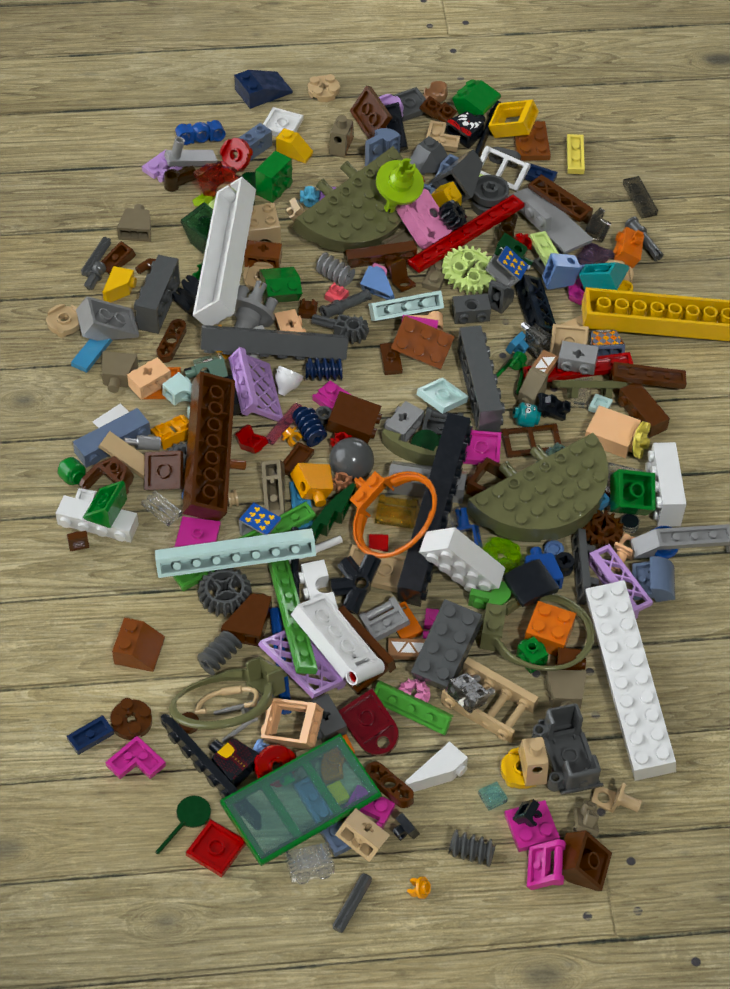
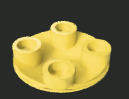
M642 421L635 431L632 444L635 458L641 459L644 449L649 448L650 438H647L651 424Z

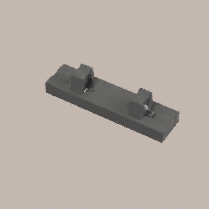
M578 528L571 540L573 557L575 559L574 573L577 604L585 605L587 603L585 589L599 586V579L590 577L588 560L589 553L595 551L596 548L593 545L587 544L586 529Z

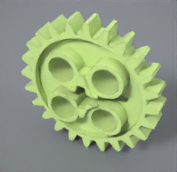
M465 245L464 249L461 246H458L457 250L453 248L451 252L448 251L447 256L443 260L442 273L445 274L444 279H449L448 284H454L453 289L459 287V292L466 290L467 295L469 291H472L473 295L476 294V291L479 294H482L483 290L488 292L489 282L491 280L496 281L485 270L492 256L487 257L486 251L481 253V248L475 250L474 246L471 249H468L467 245Z

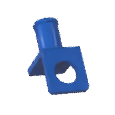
M467 508L455 509L458 523L456 528L462 533L473 531L475 544L483 548L479 526L469 524Z

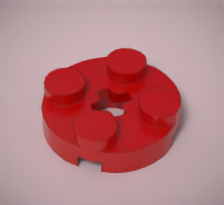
M241 138L226 140L220 150V156H222L223 160L221 161L222 165L227 170L234 172L244 171L253 155L252 148ZM234 152L238 153L237 158H234Z
M280 744L265 747L254 759L255 772L258 779L274 771L272 766L275 761L280 762L279 768L295 759V754L292 750ZM279 780L270 785V787L274 788L283 787Z

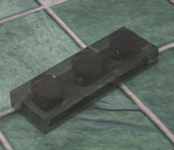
M640 177L623 179V186L641 219L657 216L658 209Z

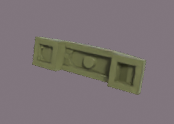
M387 429L382 431V444L392 453L416 464L433 465L438 446L435 447L434 451L401 441V434Z

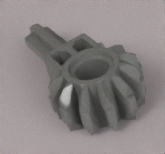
M314 314L311 319L312 324L334 329V334L347 335L348 342H351L352 345L354 342L360 344L361 340H366L369 333L367 320H363L362 316L357 318L356 315L350 317L339 314L337 320Z

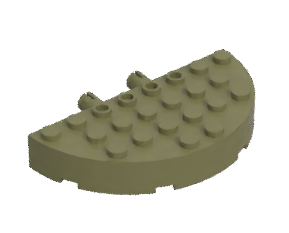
M392 146L360 171H357L349 161L344 162L340 169L349 179L336 189H333L325 179H321L316 184V187L325 197L298 216L292 228L309 242L313 241L322 248L337 252L381 245L382 241L395 234L403 221L398 215L396 208L393 213H389L390 209L388 212L385 211L384 206L387 200L377 189L376 175L380 167L386 162L403 160L400 153Z
M594 433L550 456L543 451L540 445H536V447L534 446L530 450V454L538 461L537 463L518 473L508 461L505 464L502 463L499 470L507 479L468 499L467 513L484 528L488 527L499 536L522 542H541V540L552 539V541L575 533L578 528H583L599 510L608 482L607 456L602 444Z

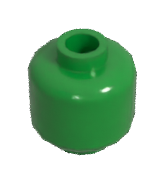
M69 457L60 462L57 473L68 485H76L80 483L82 477L86 474V469L76 458Z

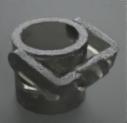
M600 207L591 216L585 232L593 239L603 243L612 222L603 219L605 210Z

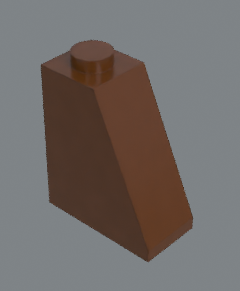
M252 593L222 625L221 632L228 631L232 633L242 644L260 647L258 644L264 638L270 617L272 596Z

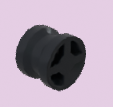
M568 552L557 554L555 559L563 577L569 576L573 572L574 557Z

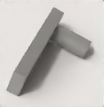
M182 137L175 138L172 150H165L164 156L169 167L192 165L216 166L217 158L213 150H183L185 140Z

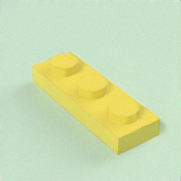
M567 134V174H584V135Z

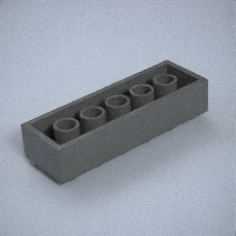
M481 325L460 327L457 352L476 430L500 432V427L503 425L502 414L505 413V406L500 401L501 390L496 386L498 380L497 375L493 374L494 363L489 358L490 347L486 346V333L482 331Z

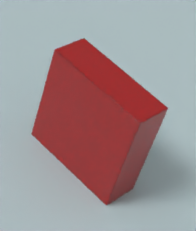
M369 534V548L388 552V534Z

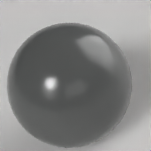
M355 437L344 438L333 446L329 455V464L334 475L336 472H345L348 476H352V482H355V478L359 479L362 477L364 479L370 474L374 466V454L371 447L365 441Z

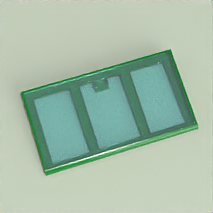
M338 734L221 799L220 804L259 865L263 866L346 818L355 808L360 810L382 797V794L342 735Z

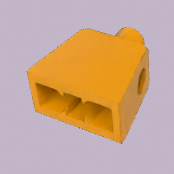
M298 463L290 475L301 498L314 500L316 507L324 506L327 497L333 491L330 464Z

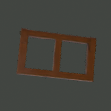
M557 423L534 427L501 429L507 458L531 456L530 450L534 446L536 447L533 432L552 430L555 447L542 448L546 454L556 453L563 449ZM527 433L531 449L512 451L509 434Z

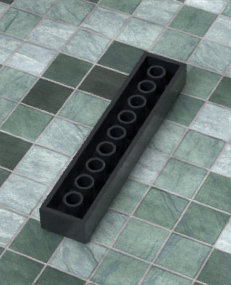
M451 413L447 414L429 475V480L433 483L436 490L437 507L432 523L427 531L447 528L448 514L451 513L453 507V496H456L458 479H461L463 471L462 465L467 458V447L470 446L472 440L473 426H470V418ZM427 487L411 540L422 529L429 512L432 510V496ZM425 534L416 544L408 549L397 585V601H405L407 604L421 607L422 600L426 601L428 584L432 581L433 566L435 565L427 561L426 557L419 553Z

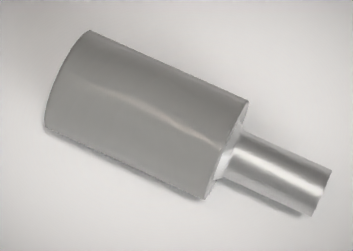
M137 435L136 439L124 438L123 440L129 445H135L136 449L159 451L161 446V439L157 436Z

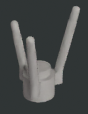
M239 704L214 711V715L241 710L242 714H245L254 707L245 708L244 704ZM258 717L240 725L224 737L222 742H226L251 723L258 721Z

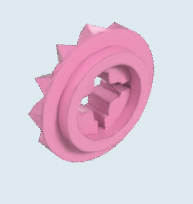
M408 678L406 682L401 683L399 690L411 695L413 689L416 688L417 693L414 697L428 703L430 687H427L425 681L421 682L417 678L415 680Z

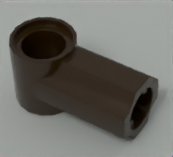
M192 165L180 170H166L164 172V188L169 192H174L179 189V185L196 180L198 178L196 169Z
M514 213L501 222L498 241H500L504 233L514 238L517 214Z

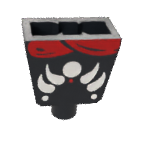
M469 111L455 116L446 122V134L460 136L459 143L469 149L482 136L484 122L486 121L485 116H475Z

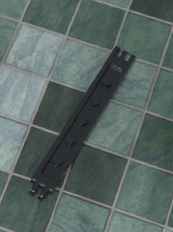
M163 714L161 716L162 726L167 730L170 741L173 744L177 743L181 747L182 754L194 762V767L199 773L203 772L207 776L208 783L220 791L222 799L238 791L182 727L168 714ZM247 799L233 805L239 816L243 817L255 831L261 830V815Z

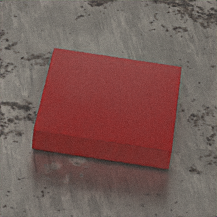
M210 819L186 851V856L218 876L223 877L246 843L243 838Z

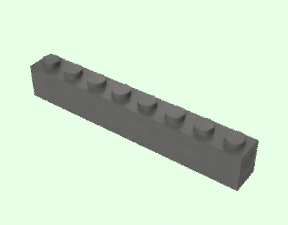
M202 325L200 348L205 353L222 351V354L232 355L239 347H242L246 350L248 356H251V353H256L260 357L277 355L278 358H288V356H295V359L305 360L306 357H313V360L319 358V361H322L323 358H333L334 362H336L338 358L341 361L347 360L348 337L347 335Z

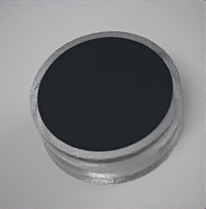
M624 514L621 517L620 523L624 524L623 530L625 532L633 533L638 530L640 520L634 514Z

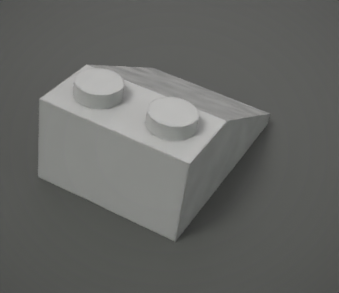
M86 296L76 309L82 337L96 341L139 337L133 309Z

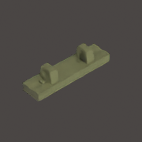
M552 380V388L567 389V398H578L579 389L599 388L602 396L611 399L613 389H621L627 386V382Z

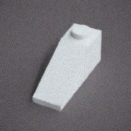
M449 741L405 781V784L413 792L453 781L457 776L461 777L466 772L468 757Z

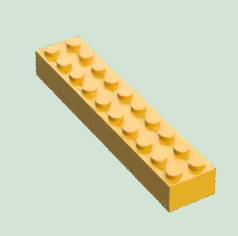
M585 288L582 299L583 326H587L589 329L730 341V300Z

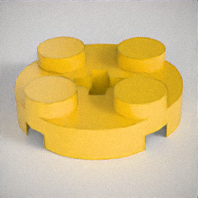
M519 747L511 749L503 757L500 767L501 775L506 781V785L518 789L534 787H525L523 772L517 770L521 764L518 753ZM537 767L534 768L532 771L538 772Z

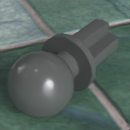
M95 262L92 270L89 271V277L84 284L88 290H93L97 282L102 279L101 275L106 271V266L103 262Z

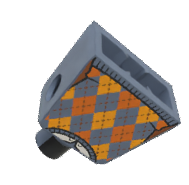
M616 330L591 331L590 345L599 347L598 356L625 353V343Z

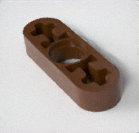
M175 319L170 323L157 348V357L163 363L173 360L187 332L186 322L182 319ZM168 339H176V340H177V341L174 342V343H168V342H167Z
M371 762L366 766V772L379 791L400 808H408L413 805V790L383 764ZM386 782H393L395 786L387 788L384 784Z

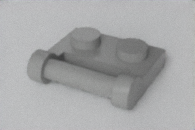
M394 596L389 598L388 602L375 609L358 615L362 624L376 641L410 625L408 617ZM386 612L385 614L373 619L374 617Z

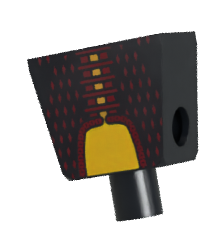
M233 738L223 745L216 739L209 746V749L214 753L212 762L235 787L239 786L255 771L254 759L259 753Z

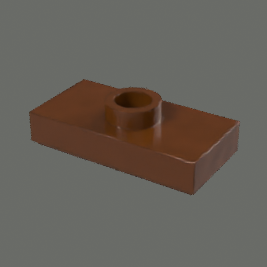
M393 343L380 344L384 375L402 374L403 372L400 353L391 350Z

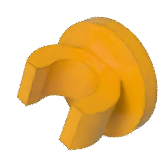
M289 426L282 433L284 436L282 440L287 439L288 445L293 447L296 443L292 437L299 441L302 436L300 433L294 432L297 429L296 427L291 428Z
M424 876L418 879H410L412 885L416 887L414 889H407L409 895L425 899L431 891V884Z

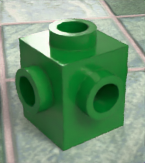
M534 636L528 640H522L518 644L516 657L540 666L547 664L549 655L544 644L540 641L538 642ZM526 668L530 674L536 671L535 669Z

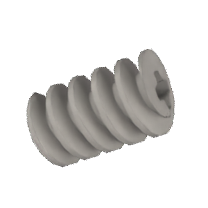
M327 252L323 253L317 262L316 271L339 284L340 287L349 285L355 275V269L350 270L351 267L349 265L345 266V263H340L339 259L334 260V256H329Z

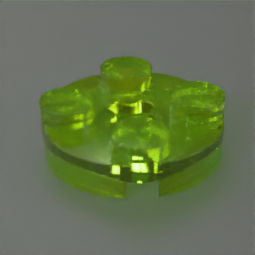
M493 537L483 548L485 552L505 567L503 575L520 565V546L508 539ZM498 554H503L506 558L502 557V559H499Z

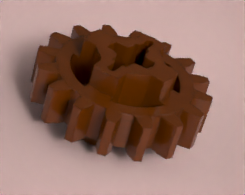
M597 510V514H594L591 521L581 528L586 529V539L591 541L590 545L597 544L599 549L601 545L606 546L610 544L614 547L615 542L619 543L624 532V524L620 523V517L614 518L615 513L609 515L607 510L604 513Z

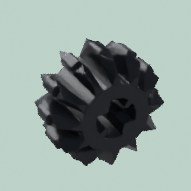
M447 201L439 208L440 220L444 222L448 229L454 231L467 222L465 210L457 201Z

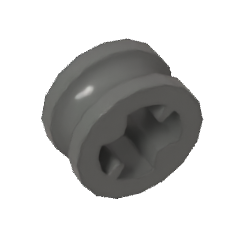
M321 406L316 409V414L322 425L328 423L332 412L327 406Z

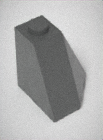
M473 149L462 155L433 178L431 183L437 189L440 185L453 181L462 194V202L473 197L483 162Z

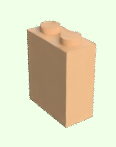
M599 405L586 430L585 437L594 433L602 444L604 451L626 458L629 452H633V437L641 420Z

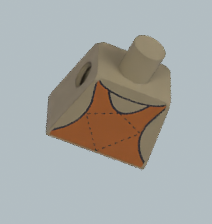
M339 115L336 118L330 132L329 154L345 158L354 138L353 121L347 119L344 115Z

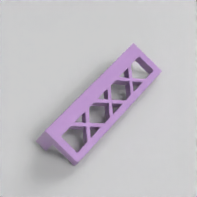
M610 544L589 553V566L603 585L625 580V582H629L634 586L633 590H627L636 619L638 618L639 611L652 606L653 601ZM608 552L612 559L611 561L605 560L600 555ZM611 568H620L622 575L614 574ZM633 596L642 597L645 602L637 605L633 600Z

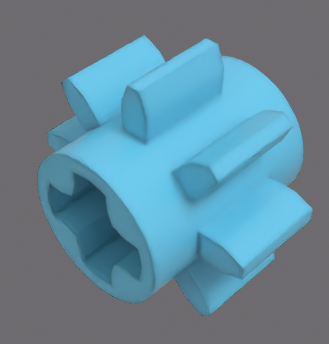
M307 186L304 188V191L300 190V203H303L306 207H312L319 201L320 191H316L315 187Z

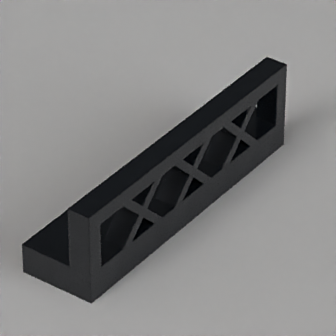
M524 274L521 280L515 284V289L525 321L540 333L543 331L552 333L553 324L556 323L541 278Z

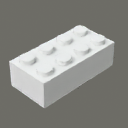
M676 442L653 443L651 451H648L649 462H646L645 465L646 472L655 473L656 511L653 512V519L657 521V527H680L686 508V498Z
M457 528L427 531L425 533L419 553L426 557L427 561L435 564L440 571L449 575L453 581L462 585L466 591L470 592L471 588L482 591L499 589L505 567Z

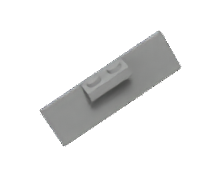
M528 187L511 194L524 202V208L519 210V212L541 232L546 231L552 243L564 254L593 242V238L566 213Z

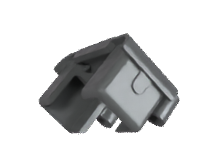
M576 703L549 708L546 711L545 719L538 720V724L533 727L531 737H543L547 757L552 769L547 787L550 791H559L561 795L604 786L599 780L601 768L596 755H592L585 733L582 732L583 717Z

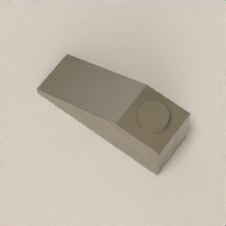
M281 460L261 461L265 509L280 516L285 513L286 482L284 463Z

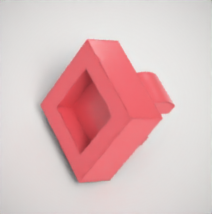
M334 282L326 292L325 300L331 303L334 300H343L349 296V291L344 289L343 286L336 285Z

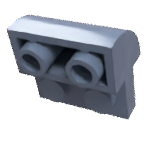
M388 128L375 130V136L365 141V166L392 146L400 153V134Z
M650 556V561L632 564V575L650 598H654L656 602L675 600V568L670 560L664 557ZM633 596L634 601L643 599L642 597Z

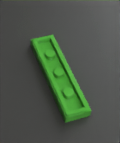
M382 681L377 682L374 692L382 701L384 707L440 734H447L453 718L452 714Z

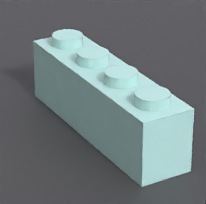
M440 290L369 303L368 306L371 321H378L444 308V303Z

